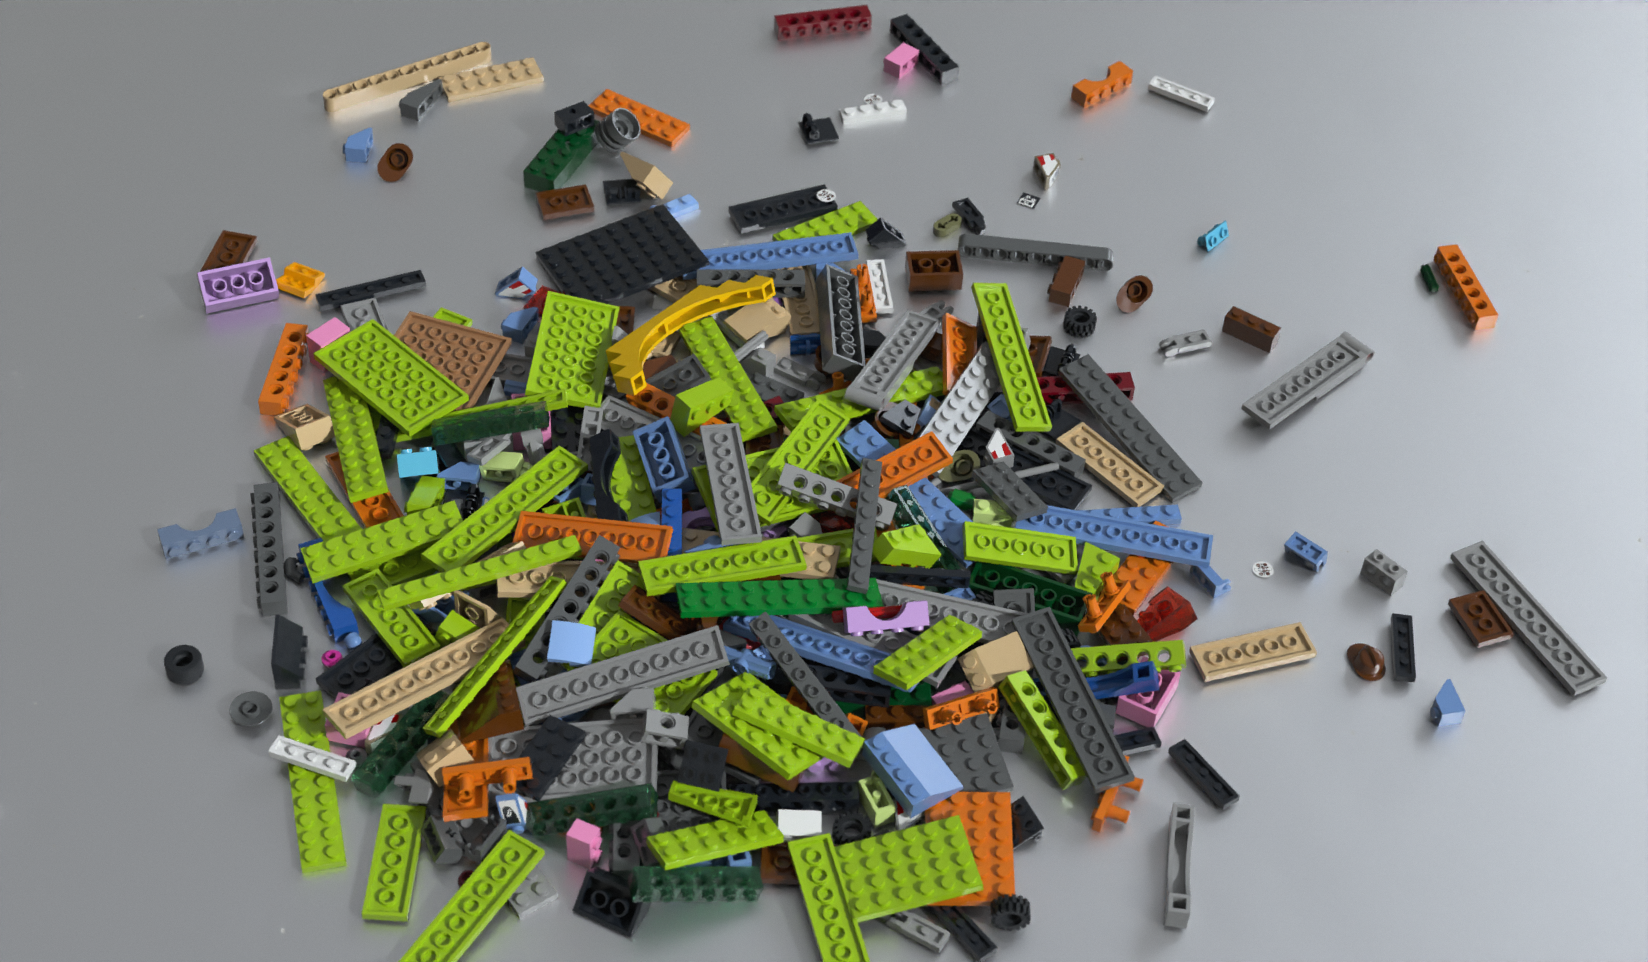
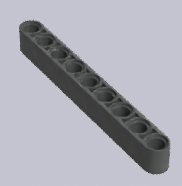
M962 234L958 241L959 254L963 257L1058 266L1059 262H1063L1066 255L1084 260V269L1108 271L1113 267V251L1106 247L976 234Z

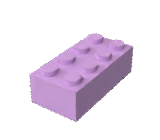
M270 258L197 272V280L206 314L279 298V290Z

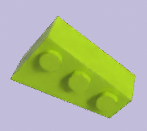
M717 377L677 394L670 418L675 429L683 437L687 436L729 406L734 390L720 377Z
M1085 542L1075 588L1095 594L1097 600L1104 588L1100 575L1104 572H1112L1114 575L1118 570L1120 558Z
M451 610L439 626L434 638L441 645L442 649L481 628Z

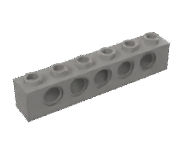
M785 463L775 490H778L784 496L791 495L797 497L803 503L810 502L816 504L822 510L830 509L835 511V514L841 517L849 516L855 519L856 509L850 506V502H857L858 489ZM794 482H801L803 488L795 487ZM818 488L821 490L822 494L816 495L813 493L812 489ZM837 495L840 498V501H833L831 499V496ZM878 497L875 529L883 531L889 528L897 503Z

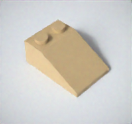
M621 151L620 155L631 177L637 182L636 185L640 189L646 190V194L653 199L657 197L663 200L673 182L654 165Z
M771 297L763 303L745 305L725 319L723 324L747 343L761 331H766L769 337L786 333L791 314Z
M308 403L273 417L284 434L289 436L295 445L303 451L313 448V445L318 443H327L331 438L335 437L330 415Z
M459 590L454 591L456 613L479 628H483L501 618L491 607Z
M1017 631L977 647L958 658L974 692L991 687L999 689V685L1006 676L1034 669Z
M451 728L416 754L439 788L444 785L442 768L469 765L474 762V759Z

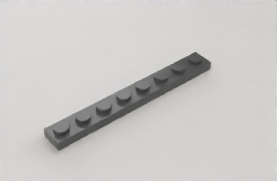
M863 458L861 461L846 590L863 594L867 593L869 586L882 462Z

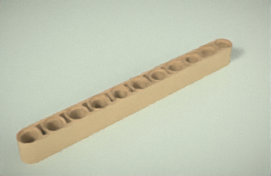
M479 42L328 89L323 92L324 108L328 112H335L439 79L438 77L452 75L487 64L491 61V46L487 42Z

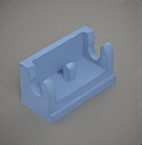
M1296 531L1284 544L1285 552L1290 553L1292 551L1314 565L1313 570L1316 572L1319 571L1320 565L1324 566L1327 563L1328 551Z
M1191 565L1190 573L1213 598L1231 590V586L1227 585L1231 581L1229 579L1222 580L1210 566L1209 568Z

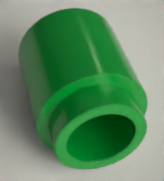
M955 488L948 495V499L960 510L966 512L968 510L973 511L974 499H977L976 496H973V493Z

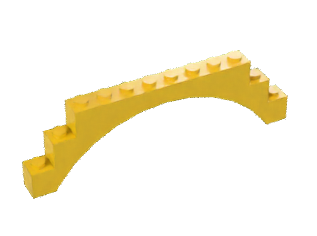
M755 275L745 283L727 280L717 288L699 285L605 350L617 391L636 395L646 388L643 365L647 356L657 344L668 335L682 328L685 324L731 308L763 303L776 295L773 278Z

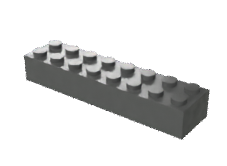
M826 264L816 279L822 370L829 374L841 372L845 380L853 382L866 365L858 276Z

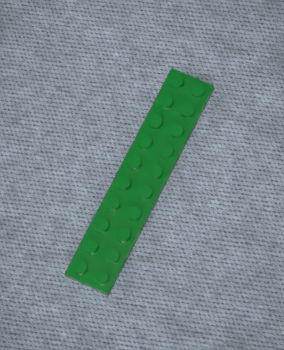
M848 578L676 583L675 588L681 618L760 616L764 612L768 615L831 614L833 611L843 610L844 607L867 606V608L884 606L876 578H869L866 594L846 590Z

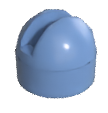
M352 632L345 637L344 644L350 650H354L362 644V639L357 632Z

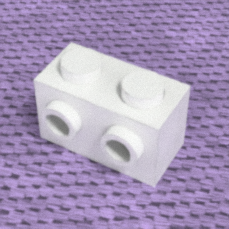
M778 809L776 826L784 835L783 843L822 835V811Z

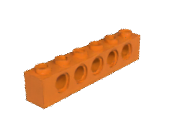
M1457 244L1439 246L1434 255V262L1439 267L1441 275L1446 279L1448 287L1454 293V297L1458 300L1462 311L1466 314L1468 322L1474 330L1494 328L1498 313Z
M285 324L258 400L260 414L277 416L284 413L285 409H288L289 397L293 395L294 391L293 385L297 383L298 371L302 369V359L307 355L306 335L309 334L308 325Z
M646 383L647 387L636 395L626 394L628 404L661 419L667 416L669 419L671 418L675 401L674 396ZM712 417L702 425H715L727 423L715 417ZM700 426L696 428L694 431H692L693 433L699 436Z

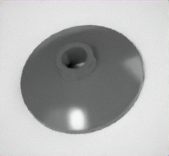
M246 692L237 696L232 701L229 708L230 716L239 725L256 726L269 718L272 713V702L267 695L261 692Z

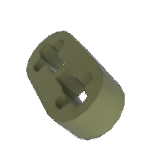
M951 213L936 221L933 225V234L937 237H945L961 227V216Z

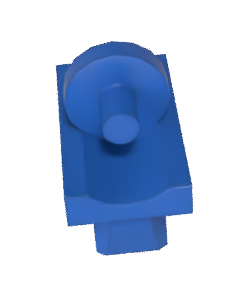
M817 333L790 336L791 355L806 354V356H809L810 353H816V348L821 345L820 334Z

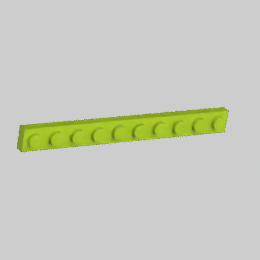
M560 389L450 412L410 437L399 429L396 443L568 407L566 389Z
M572 535L378 590V596L383 610L386 611L582 555V549L576 536Z
M550 576L426 723L423 730L427 734L440 738L446 733L450 725L460 716L461 712L474 699L480 689L486 685L490 677L499 669L505 659L511 655L515 647L525 638L530 629L536 625L537 621L549 609L555 599L561 595L564 588L568 585L564 579Z

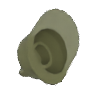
M956 451L952 455L953 463L944 467L938 477L946 482H956L972 478V471L980 468V459L973 451Z

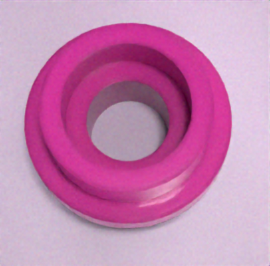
M337 650L326 651L321 658L322 664L329 669L342 659V654Z

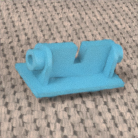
M1226 221L1214 225L1207 232L1208 234L1200 236L1197 244L1205 246L1206 251L1209 252L1229 236Z

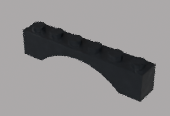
M609 428L589 437V451L592 458L590 464L593 469L592 481L595 488L593 494L596 499L595 511L598 519L629 522L628 514L615 503L611 493L612 472L621 454L619 438Z

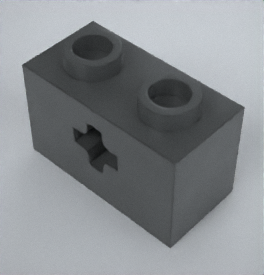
M430 815L420 830L434 863L457 864L464 855L465 843L455 821L444 822L443 816Z

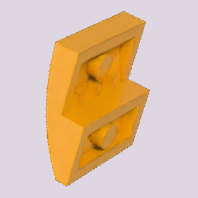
M293 262L284 268V275L277 278L276 282L278 289L301 298H306L325 277V273Z

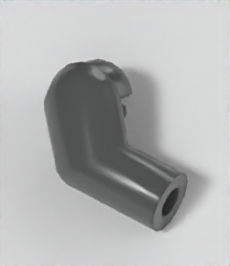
M295 557L287 558L284 562L285 575L298 583H302L305 577L303 573L296 570L298 566L296 563H299L298 559Z

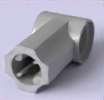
M540 426L521 431L523 445L527 449L529 462L533 466L543 459L545 454Z

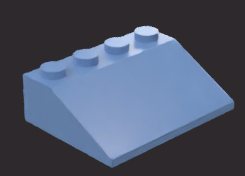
M915 724L884 731L864 741L863 757L910 818L963 789V785Z

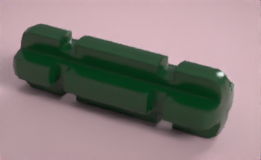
M1423 264L1420 271L1430 292H1437L1439 288L1437 280L1430 266Z

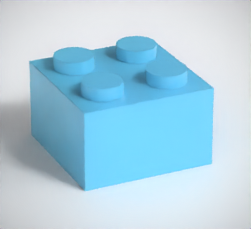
M432 447L420 448V452L412 453V449L400 450L401 454H397L399 478L438 474L436 450L432 451Z

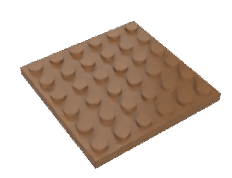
M409 311L394 334L396 338L469 395V401L451 412L474 407L512 344V339L509 337Z

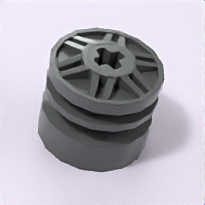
M617 108L599 121L595 127L596 138L600 145L606 150L616 153L637 139L641 131L636 116L625 108Z

